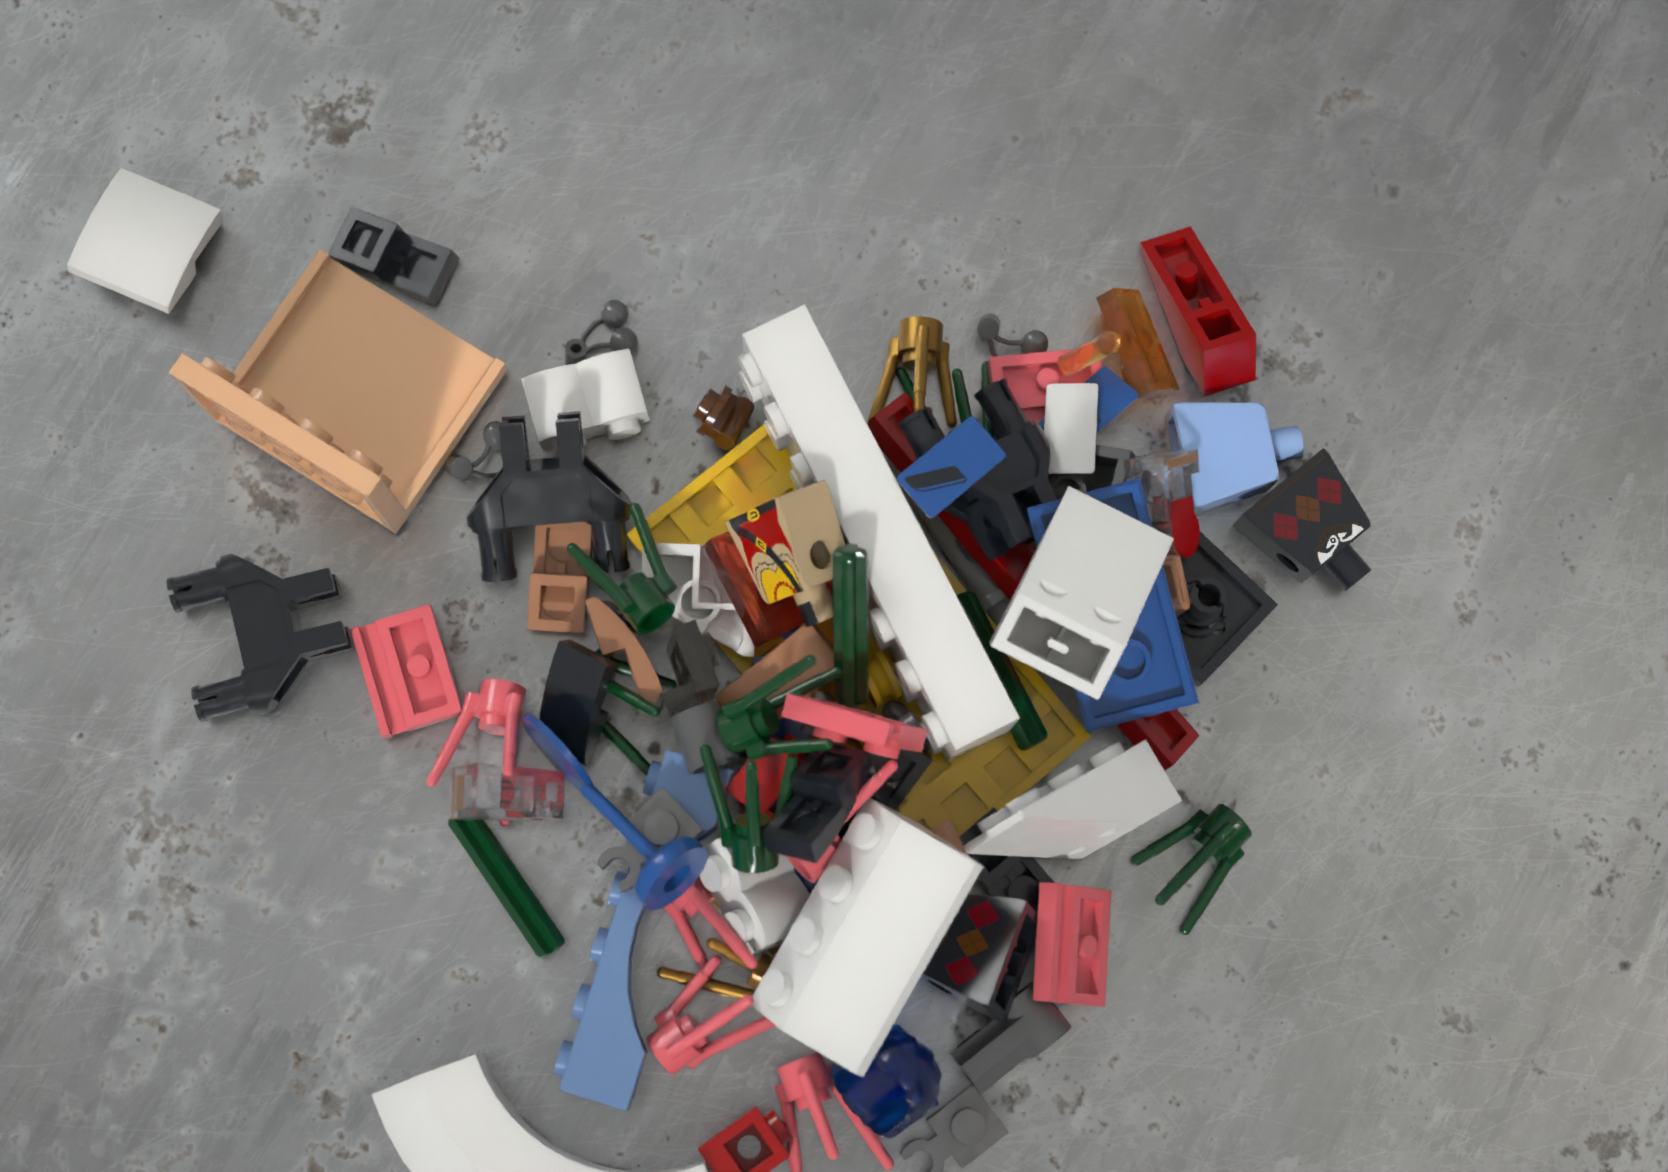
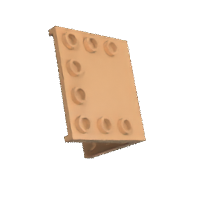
M319 249L233 373L209 357H205L201 364L183 353L168 373L210 418L397 534L508 369L501 360L494 359L338 263L328 253Z

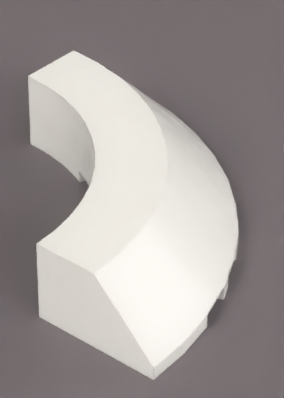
M484 1053L469 1056L371 1094L384 1128L410 1172H710L705 1160L665 1170L638 1171L614 1169L594 1164V1162L576 1156L552 1142L550 1143L522 1119L523 1117L506 1098L492 1074Z

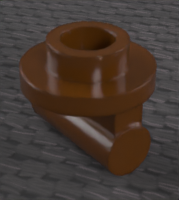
M727 385L719 393L709 389L692 417L700 421L696 430L701 436L706 434L714 439L715 444L721 449L731 450L736 445L755 407L748 398L734 395L732 393L733 389Z

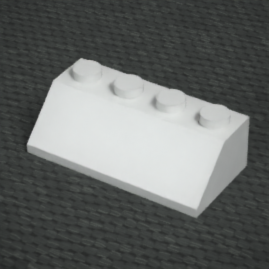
M869 798L860 807L836 849L837 851L821 874L819 881L752 996L754 998L752 1006L780 1030L864 1077L984 867L915 820L872 798Z

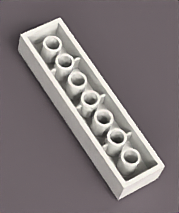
M804 304L742 334L743 354L737 357L742 371L738 372L739 377L751 401L754 403L760 399L764 404L763 409L767 417L764 425L774 447L778 452L787 449L790 454L789 460L793 469L789 471L796 490L826 480L845 546L847 544H857L859 548L865 549L868 553L869 632L879 650L883 652L889 649L896 661V671L894 673L901 687L902 697L906 703L916 700L923 714V722L921 724L924 729H928L926 744L933 755L942 751L948 763L1008 733L1020 717L807 307Z

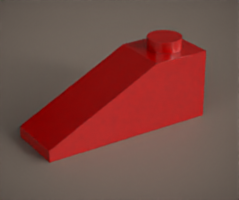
M1189 226L1140 242L1142 256L1182 359L1203 396L1206 397L1255 381L1256 333L1192 227Z

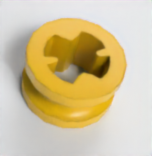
M881 650L874 652V658L869 662V697L876 708L884 705L883 700L887 696H893L896 699L903 696L895 673Z

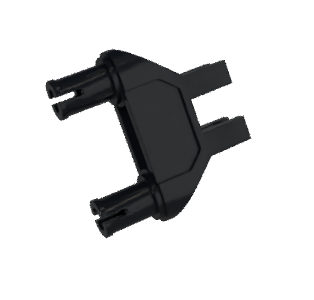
M1006 378L993 382L974 394L975 400L979 402L997 437L995 442L1005 452L1006 457L943 509L967 524L989 562L1007 554L1012 550V547L1023 542L1025 545H1028L1035 541L1026 508L1058 500L1048 480L1050 465V444L1039 423L1035 424L1034 420L1028 421L1013 396ZM931 407L918 410L897 424L907 438L917 460L945 437L933 415Z
M581 411L557 414L558 420H556L555 424L559 457L530 459L525 415L502 417L499 433L503 467L475 502L466 517L467 526L471 528L473 533L478 534L482 581L496 582V575L498 574L496 559L499 561L501 582L512 580L518 576L517 569L515 568L512 530L521 526L585 522L591 525L594 562L605 573H609L608 550H611L613 553L614 573L626 571L630 568L625 521L630 518V505L632 502L626 493L585 455Z
M230 553L222 555L220 560L216 561V567L178 577H169L166 580L167 590L174 593L169 595V598L176 613L224 599L231 609L244 669L241 670V676L203 686L191 687L192 700H198L199 703L194 705L200 722L250 708L252 713L257 712L259 715L270 713L288 695L310 662L354 650L350 630L347 626L344 627L342 621L302 630L298 609L342 598L337 576L331 574L329 568L282 579Z

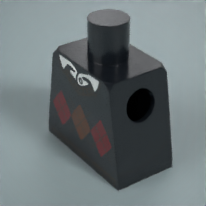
M1324 448L1244 512L1233 524L1240 534L1301 583L1324 566L1340 586L1347 591L1372 570L1350 545L1351 542L1371 527L1370 520L1331 456Z
M968 894L920 978L930 987L996 1021L1006 1023L1036 940L1038 914L1026 900Z

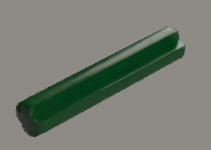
M847 544L846 546L835 548L832 553L834 667L840 666L843 668V676L834 680V690L837 702L842 703L844 706L855 708L856 705L866 704L869 699L868 553L865 549L859 548L857 544Z
M971 590L956 595L1020 717L1010 730L1018 748L1028 750L1042 743L1048 737V732L1007 654L990 646L989 642L995 631L977 596Z
M471 805L463 808L461 820H453V815L448 820L449 827L535 954L544 959L558 951L565 944L564 937L477 809Z

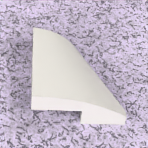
M656 543L665 570L677 585L676 590L668 596L675 605L672 617L733 649L742 656L754 657L757 586L738 548L733 546ZM643 548L642 573L646 577H654Z

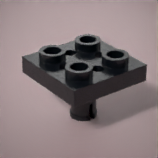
M1201 531L1198 547L1194 554L1189 558L1180 556L1190 599V608L1177 618L1180 621L1178 624L1180 631L1183 633L1181 636L1193 681L1197 687L1201 686L1278 606L1267 593ZM1174 549L1169 555H1174L1178 553L1176 549ZM1216 620L1220 621L1211 628H1209V625L1214 623ZM1224 627V631L1222 634H1213V632L1219 631Z

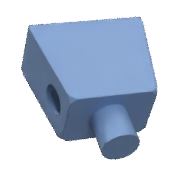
M1260 403L1173 404L1165 416L1172 454L1198 452L1199 461L1175 467L1180 495L1193 496V507L1196 516L1270 490L1279 480L1277 462L1303 457L1304 446L1299 427L1291 426L1270 430L1265 407Z

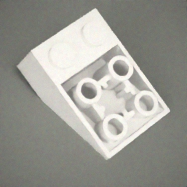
M1068 486L989 642L990 646L1099 700L1127 645L1174 538Z
M1146 740L1126 751L1121 743L1117 742L1091 757L1090 761L1068 769L1050 780L1048 784L1039 789L1037 787L1008 803L1003 809L977 823L982 834L963 847L967 854L1081 860L1180 803L1182 799Z

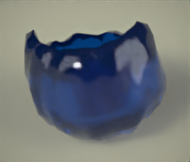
M893 1024L864 1077L854 1074L836 1062L832 1065L829 1073L835 1088L842 1095L843 1101L850 1110L859 1116L864 1125L871 1128L876 1135L888 1139L898 1136L928 1113L940 1093L939 1083L942 1076L939 1065L934 1059L933 1051L920 1043L913 1035L908 1034L900 1025Z

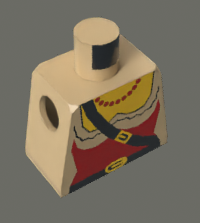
M826 480L776 497L725 522L766 603L772 604L793 595L806 628L833 617V600L826 582L833 579L832 553L835 548L845 546V542Z

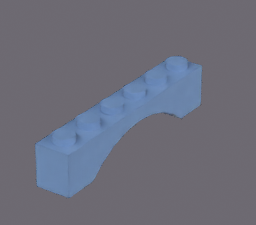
M666 750L662 763L652 761L645 780L643 794L652 797L663 787L703 829L704 832L696 838L700 842L717 831L719 825L705 772L689 774L683 755ZM720 766L717 768L727 799L728 792L725 788L733 779L734 774L733 770ZM630 867L627 873L617 871L607 902L608 905L616 907L610 929L600 927L597 932L589 959L598 963L592 985L582 983L571 1015L573 1018L580 1019L574 1042L563 1041L553 1071L554 1075L562 1077L558 1090L624 1111H628L631 1108L648 1053L637 1025L632 998V957L639 925L647 907L636 897L635 887L627 892H622L618 887V884L628 876Z

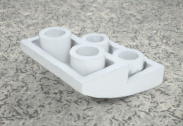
M120 168L85 224L68 261V272L169 314L196 276V259L222 224L221 209Z

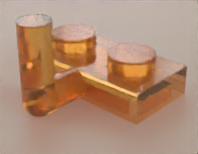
M1113 288L1096 297L1102 311L1100 322L1104 333L1058 357L1059 368L1064 375L1069 377L1111 354H1119L1122 361L1120 366L1124 382L1139 394L1138 398H1163L1179 390L1140 290Z

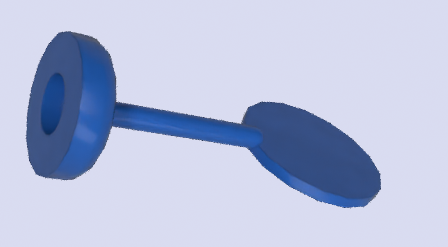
M530 712L522 715L520 719L523 727L550 763L559 772H563L562 776L579 790L647 859L635 882V894L638 900L652 911L671 904L683 895L703 871L708 860V850L695 838L689 836L676 838L666 843L660 849H657L594 786L589 775L575 756L541 720Z

